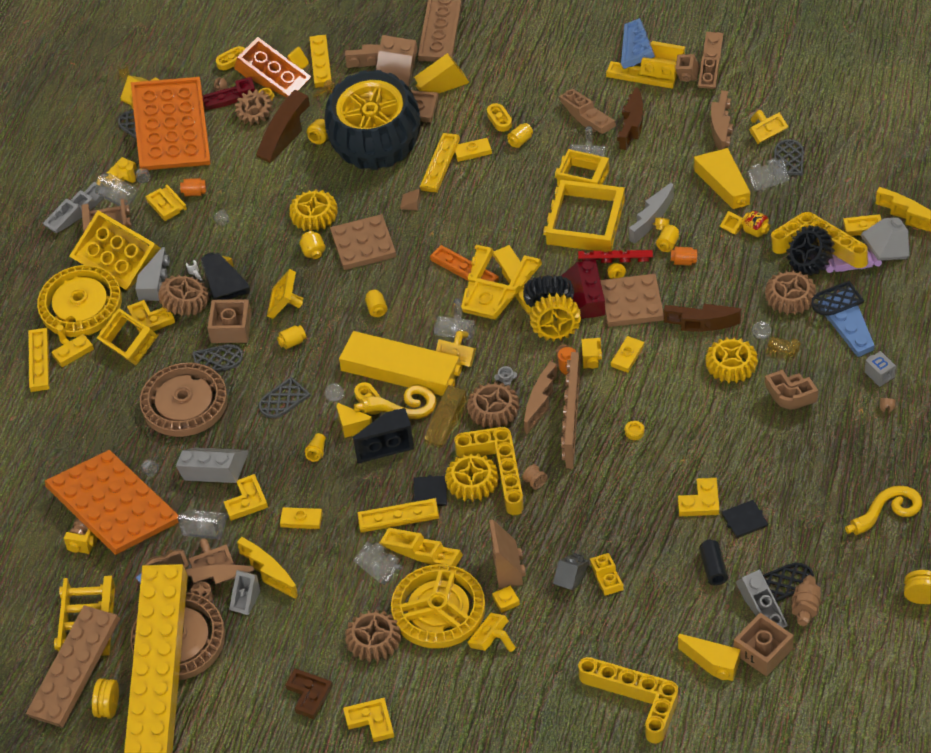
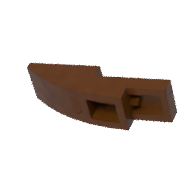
M637 87L634 88L632 94H629L627 105H624L622 109V116H624L623 129L617 135L619 149L627 150L631 139L639 140L643 127V100Z
M703 304V309L665 305L664 323L681 325V331L703 332L720 330L741 323V308L714 304Z

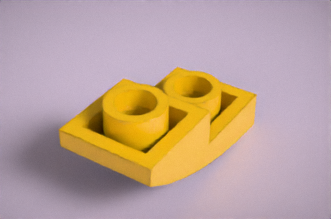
M609 553L590 558L592 569L604 596L624 590L623 583L616 572V565Z

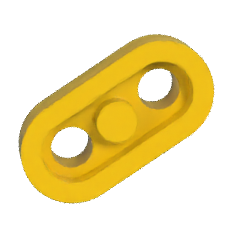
M241 46L234 47L217 56V68L228 70L234 67L237 57L246 48Z
M494 103L487 107V116L498 131L504 132L511 129L512 118L503 105Z
M359 383L354 389L355 397L359 403L362 398L380 397L370 383ZM381 411L371 412L368 414L375 415L380 413Z

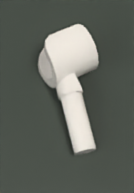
M193 260L194 265L192 266L186 263L188 273L194 275L197 279H200V283H203L204 281L198 272L197 262Z

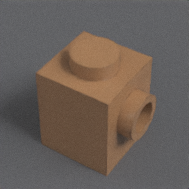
M694 54L677 55L676 72L680 81L689 82L697 80L699 64Z

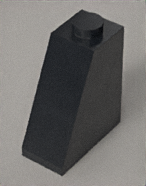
M208 253L201 258V264L213 300H229L250 293L249 284L219 253Z

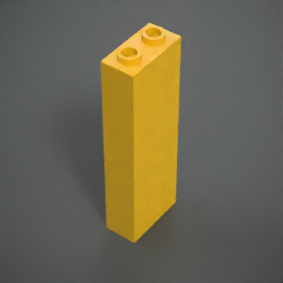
M356 331L352 332L339 357L341 371L408 388L415 385L424 386L434 394L447 397L450 390L454 389L455 379L457 376H460L462 371V365H460L458 356Z

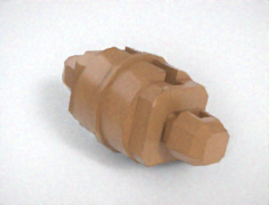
M811 575L805 577L803 582L796 586L792 596V614L797 616V623L801 626H806L810 619L817 615L821 605V588L816 585V580Z

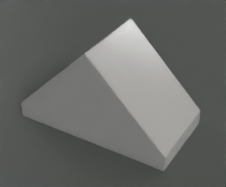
M240 570L236 571L229 610L246 615L250 614L260 593L257 575Z

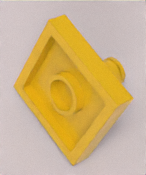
M289 269L272 288L267 317L274 319L287 303L297 308L301 307L304 298L292 293L296 275L295 271Z

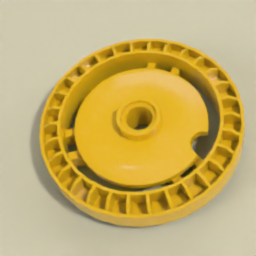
M79 265L58 272L44 284L37 299V308L44 325L52 332L58 334L56 327L63 325L66 337H78L82 334L87 336L100 331L107 325L111 316L121 307L122 293L116 278L107 270L92 265ZM102 284H104L110 290V296H107L106 290ZM51 300L53 311L56 314L55 317L49 312Z
M446 564L425 566L408 574L396 587L391 601L392 616L394 620H397L396 624L399 626L401 634L410 642L427 648H446L465 641L481 625L486 609L484 593L479 582L467 571ZM460 586L470 593L474 601L473 609L469 616V600L467 594ZM413 590H415V591L411 594V596H410V598H409V601H408L407 603H405V601H406L407 597L410 595V593H411ZM449 627H452V628H453V629L444 631L446 628H449Z

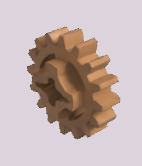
M255 89L254 93L248 90L247 95L243 93V98L237 99L239 103L235 104V112L239 120H243L244 124L250 122V125L253 126L254 122L259 125L260 120L265 122V117L271 116L270 112L273 111V103L269 95H265L264 91L258 93V90Z

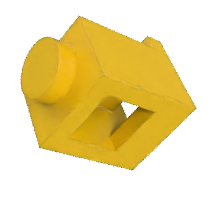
M601 338L581 339L583 369L599 368L598 360H602Z

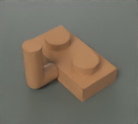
M202 538L199 542L203 553L188 559L191 568L209 565H230L234 563L227 544L211 550L205 538Z

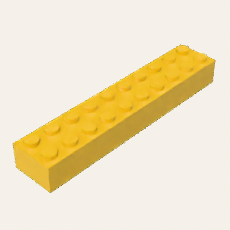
M183 564L142 565L124 753H173L188 578Z

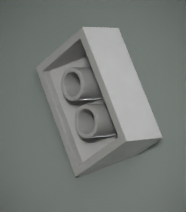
M191 448L182 450L176 467L185 481L237 483L249 452L248 450Z

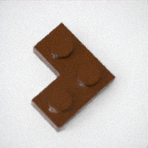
M295 668L285 684L287 690L302 695L295 707V713L315 719L333 687L332 681Z

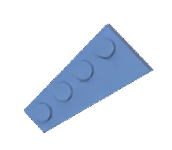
M640 18L624 25L621 65L624 69L641 63L643 57L650 59L655 57Z
M846 292L845 296L852 297L853 293ZM835 296L834 300L840 302L841 298ZM844 299L843 303L849 304L850 300ZM823 301L822 305L829 306L830 302ZM832 303L831 307L838 308L839 304ZM859 306L826 316L857 357L874 350L875 345ZM820 308L821 311H827L825 308Z

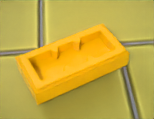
M487 138L458 144L455 150L458 162L492 154Z
M627 336L611 361V367L629 373L644 348V342Z
M283 507L280 527L320 529L322 509Z

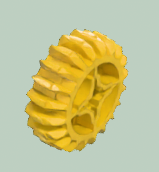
M317 189L315 191L308 190L307 193L302 192L301 195H296V198L292 199L289 215L293 224L298 229L302 228L303 231L307 229L309 231H319L321 228L325 230L326 226H331V223L335 222L338 207L334 197L329 192L325 193L324 190L318 192Z
M557 293L554 297L549 294L548 298L541 297V302L536 301L535 306H532L529 315L530 325L533 331L538 333L540 338L544 336L546 341L549 338H552L553 342L556 338L562 341L564 336L569 339V333L575 334V329H579L581 321L580 309L571 297L566 299L565 294L561 297Z
M726 336L724 341L719 339L718 343L713 342L706 355V367L709 374L713 375L714 379L720 378L721 382L726 380L728 384L731 381H735L737 384L738 380L744 382L746 378L751 377L752 373H755L758 365L754 346H750L749 341L743 342L742 338L736 340L735 336L733 339H728Z
M472 453L469 456L463 454L461 459L456 457L455 462H450L449 467H447L445 476L446 486L450 493L456 495L457 499L463 497L464 502L467 499H471L474 502L477 498L481 501L483 496L488 498L489 493H494V488L497 487L499 479L497 467L492 459L488 460L486 455L481 457L479 453L476 456H473Z

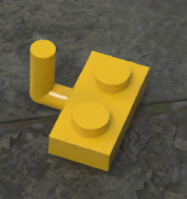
M757 110L750 120L752 123L760 120V123L752 126L749 131L757 144H760L786 130L788 125L780 112L766 118L762 110Z
M121 157L101 178V183L114 190L125 180L135 183L136 176L134 170L137 168L136 163Z
M63 325L56 327L59 340L63 345L51 353L61 367L94 350L93 344L84 334L69 341Z
M457 331L454 343L438 339L436 351L458 356L460 365L472 367L476 348L461 345L462 338L466 339L469 334L467 331Z
M495 613L488 615L467 642L473 649L486 651L495 638H500L509 652L514 651L516 648L506 631L503 630L509 620L505 615Z

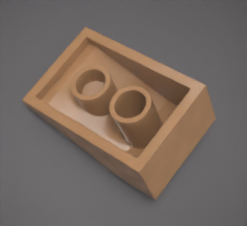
M382 35L376 70L396 75L399 80L404 81L409 87L417 53L416 40Z
M489 520L498 588H506L510 585L511 587L523 585L522 577L526 576L524 564L520 565V560H523L521 548H517L516 540L497 522Z

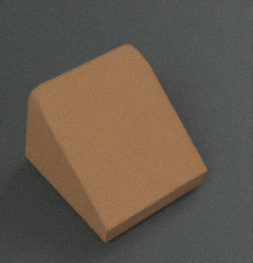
M420 189L403 194L400 209L418 211L421 199Z

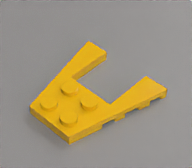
M476 245L475 256L471 262V273L468 275L469 282L467 288H465L461 309L464 313L496 320L523 288L524 284L528 282L542 265L541 259L524 255L509 285L483 280L481 277L493 255V249Z

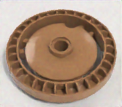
M179 363L158 371L146 382L140 395V407L147 424L161 434L175 437L195 435L210 428L221 418L228 402L226 386L221 376L210 367L198 363ZM216 391L215 400L211 405L212 392ZM152 403L156 405L157 411L164 418L160 417L153 411Z
M186 593L180 660L182 664H180L179 680L194 677L209 668L220 655L225 642V626L218 609L208 599L193 593ZM197 611L206 615L212 622L211 639H208L209 631L207 623L203 616L199 614ZM137 618L131 630L130 641L133 653L135 646Z

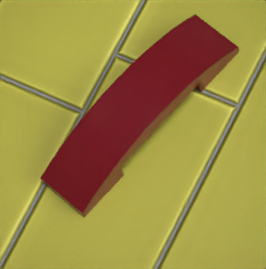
M252 77L235 81L236 86L205 95L202 93L204 110L238 102V98H243V93L247 95L248 90L253 93L255 87Z

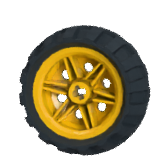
M364 70L358 74L345 77L340 84L338 83L334 87L325 108V128L331 145L343 160L349 164L352 163L360 169L378 170V168H388L393 166L394 163L402 161L407 157L408 152L412 151L420 131V111L412 91L396 75L382 72V70Z

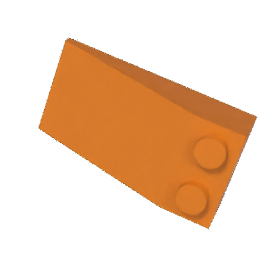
M259 37L237 57L234 67L244 77H252L253 82L270 88L272 91L288 97L294 89L299 91L311 79L310 75Z

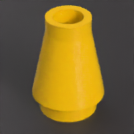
M315 434L312 441L305 448V456L312 462L319 461L324 455L326 438L323 434Z

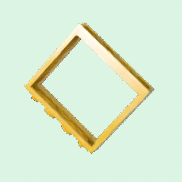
M561 180L559 187L556 186L555 189L556 198L551 203L552 212L548 213V226H545L543 235H546V245L593 251H612L625 202V187ZM564 195L614 201L605 235L555 229Z

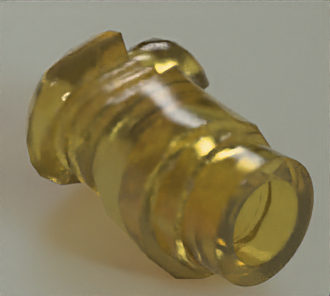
M774 336L769 339L767 344L773 351L788 353L789 356L797 354L801 345L797 339H792L789 342Z

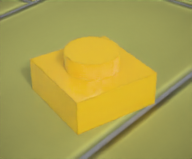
M511 585L492 593L493 600L501 613L520 605V600Z

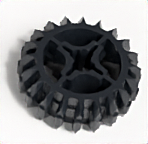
M809 225L808 228L802 227V231H796V236H791L793 241L788 243L790 248L786 250L789 253L786 258L790 260L789 264L796 272L801 271L802 275L813 276V274H819L820 270L825 271V265H830L828 261L833 259L831 253L835 252L834 248H832L835 243L832 241L833 237L828 234V231L819 226Z
M555 275L534 277L524 284L523 291L524 301L530 307L535 306L536 301L541 302V297L548 298L549 294L552 297L556 293L559 297L565 294L566 299L569 297L572 299L574 294L571 281L566 277L562 278V276Z

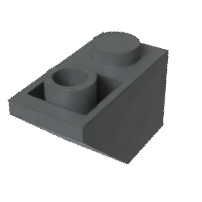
M572 553V555L559 560L553 584L571 590L577 588L589 565V560L584 559L583 555Z

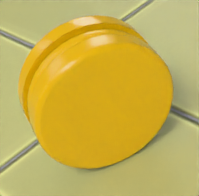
M916 570L908 573L904 579V596L916 604H931V571Z
M99 678L96 681L92 695V713L94 717H107L108 719L114 717L119 700L117 680Z

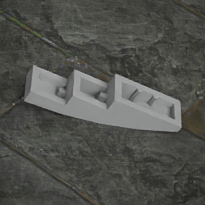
M93 182L85 192L80 190L71 200L66 198L46 219L43 225L55 233L60 232L82 218L81 205L89 204L90 210L93 209L109 193L108 190Z
M673 183L668 184L645 201V209L637 214V222L629 227V241L633 244L644 237L655 226L653 225L655 217L661 218L668 209L674 197Z

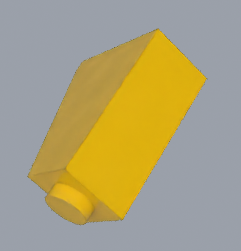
M448 53L414 77L417 82L415 86L419 91L436 92L438 94L469 83L464 72Z

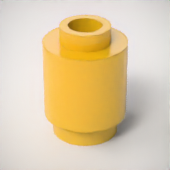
M527 123L518 125L507 135L508 143L512 147H521L532 137L533 129Z
M667 225L662 229L656 241V246L661 251L671 252L679 238L678 228L673 225Z
M378 290L367 292L365 302L370 315L373 317L383 316L388 310L383 294Z
M294 325L279 332V337H277L280 347H284L287 350L302 343L306 339V334L301 325Z

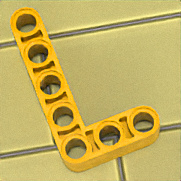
M811 212L799 214L771 233L773 252L783 254L790 248L788 243L793 241L791 236H796V231H802V227L808 228L809 225L819 226L827 230L828 234L833 237L832 241L835 243L832 247L835 250L832 253L833 255L855 268H863L868 265V248L864 243Z
M498 427L458 434L454 442L456 455L459 458H462L463 454L469 456L470 453L473 456H476L478 453L481 456L496 454L506 511L510 515L522 513L524 509L523 494L510 430L506 427Z
M590 657L579 661L578 672L582 683L652 704L645 723V736L651 743L656 744L663 741L678 704V686L675 682Z

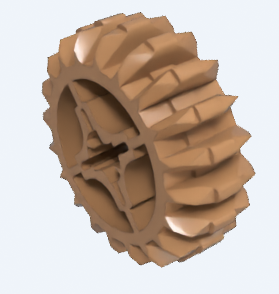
M787 270L784 273L778 272L777 276L772 275V278L768 280L765 287V299L768 301V305L773 308V311L779 310L780 314L786 312L787 316L789 313L796 315L797 312L803 314L804 310H809L812 298L816 294L813 280L809 279L808 275L802 276L801 271L795 273L794 270L792 272Z
M178 274L177 277L171 275L170 279L166 278L160 285L158 292L159 303L162 304V308H167V312L172 311L174 315L180 314L181 317L182 315L189 317L190 314L196 316L197 312L201 313L207 306L209 298L208 288L205 287V283H200V279L195 280L193 276L187 277L186 275L180 276Z
M496 381L494 384L487 382L486 386L480 384L479 389L474 388L467 402L468 413L472 421H475L477 425L482 424L483 428L489 426L490 429L494 426L500 427L501 425L507 427L508 422L513 423L514 417H517L520 408L519 398L515 390H511L510 385L505 386L503 382L497 385Z
M368 609L367 614L360 612L359 618L353 616V622H348V629L345 631V641L348 650L353 653L354 657L359 656L361 661L367 658L369 663L372 659L379 662L381 657L386 660L387 654L393 655L394 650L399 647L398 643H401V630L396 624L397 620L393 619L392 614L387 616L385 611L379 614L377 609L374 613H371Z

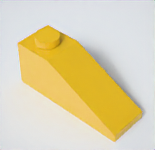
M683 634L678 635L679 650L712 676L721 680L734 681L740 663L741 649Z

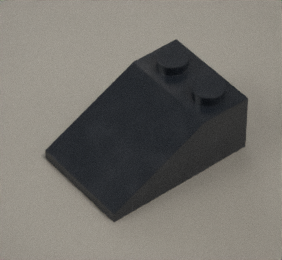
M405 408L386 412L353 436L358 464L414 449L411 424Z

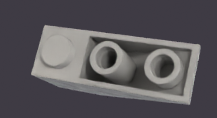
M162 247L138 274L135 288L138 301H159L158 292L160 285L167 278L166 266L170 264V257L166 255L165 247Z
M760 569L736 581L745 602L755 616L762 613L782 628L788 626Z

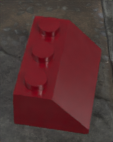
M596 259L576 262L561 276L562 278L566 277L573 284L574 294L572 299L580 309L581 319L605 316V298Z

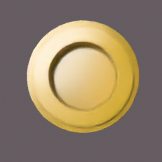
M639 421L628 422L625 425L626 437L630 440L641 439L644 436V425Z

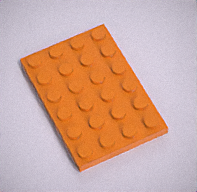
M200 77L131 82L140 171L210 165Z
M110 450L45 480V487L115 555L180 522V516Z

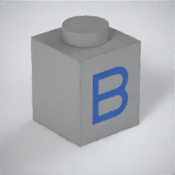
M880 351L866 359L864 373L880 387L895 378L896 365Z

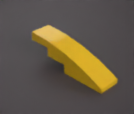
M882 187L878 188L875 204L890 208L891 215L905 218V225L931 232V210L899 193Z
M510 245L493 251V257L502 268V274L510 284L520 264V260ZM523 286L515 297L529 315L532 307L524 301Z
M388 528L379 542L385 548L429 565L446 564L457 566L463 556L461 550L443 547L440 541L424 539L421 533Z
M243 537L237 541L239 553L249 558L250 565L261 573L264 583L295 599L298 597L296 584L273 557Z

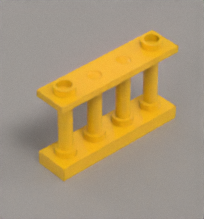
M104 576L103 584L97 587L71 588L68 578L63 579V586H60L59 589L61 608L58 637L54 639L55 650L59 652L67 637V630H71L74 622H68L69 613H79L85 605L113 614L116 587L112 576ZM71 596H102V601L98 603L70 605ZM111 637L101 656L110 655Z

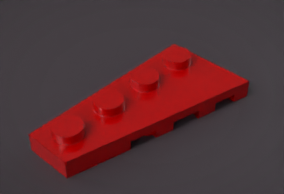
M612 250L608 252L591 251L589 253L578 251L579 261L596 259L601 260V263H612V260H619V263H630L631 259H638V262H649V259L653 258V250H627V252Z

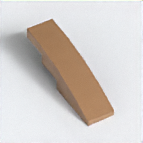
M551 361L540 374L528 400L524 417V430L526 434H529L549 409V397L553 393V381L557 377V364Z
M233 564L209 565L186 569L188 578H191L192 584L212 578L214 585H218L235 579L237 570L252 573L254 568L253 566Z

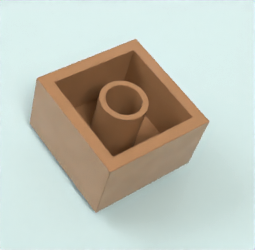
M249 300L211 301L208 333L211 343H248L252 316Z
M759 613L734 639L733 647L741 649L740 659L767 677L793 650L794 635L762 613Z

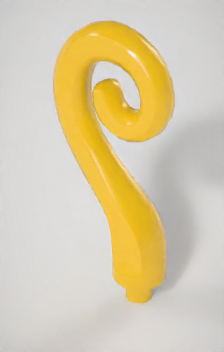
M420 385L411 386L406 389L404 402L411 408H418H405L408 418L421 419L433 412L436 406V397L430 389ZM419 394L423 396L426 400V405L418 408L421 405V401L413 399L412 395ZM380 397L362 398L360 403L354 404L355 411H362L364 414L377 411L386 413L404 408Z
M892 486L883 490L874 499L866 514L851 520L850 525L845 526L846 533L850 534L853 532L855 535H859L871 529L876 523L883 505L894 497L896 498L891 502V508L895 514L901 517L916 515L922 507L921 495L915 489L908 486ZM901 496L909 498L912 501V506L909 508L901 507L900 505L903 503Z

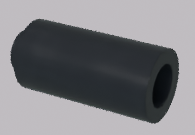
M705 540L700 545L699 550L708 583L714 586L724 584L728 580V574L720 545L715 540Z

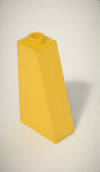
M728 148L694 156V171L732 209L750 205V190Z

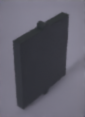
M428 475V477H414V502L436 498L437 506H447L445 476Z
M754 500L721 512L727 522V527L731 529L736 539L768 527L763 511L759 510Z

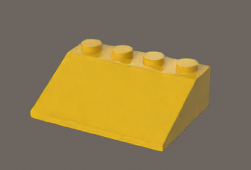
M97 210L69 257L83 265L97 266L107 270L116 278L119 286L128 291L137 282L138 274L161 248Z

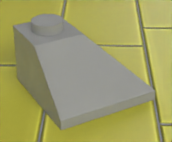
M884 218L860 235L878 261L909 258L908 229L900 218Z

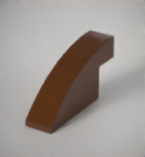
M294 89L285 99L266 129L256 154L258 158L271 163L302 132L300 115L310 106L308 95Z

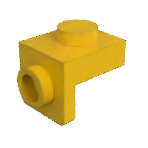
M88 529L85 535L66 532L64 541L67 550L74 553L90 554L92 547L96 546L97 537Z

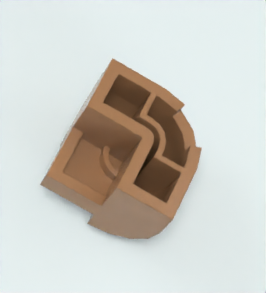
M783 370L765 376V387L780 407L793 410L817 402L818 389L810 377L803 379L800 373L787 377Z

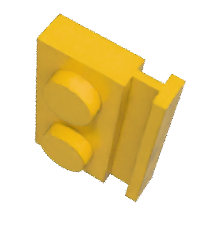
M168 185L145 196L146 201L164 221L176 216L181 210L187 209L186 204Z

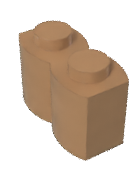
M183 549L171 550L164 556H154L144 563L145 565L183 564L184 568L189 565Z

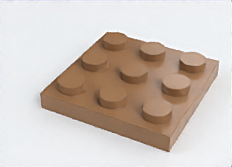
M382 214L330 227L343 270L397 257Z
M656 274L600 280L605 298V313L608 327L664 320Z

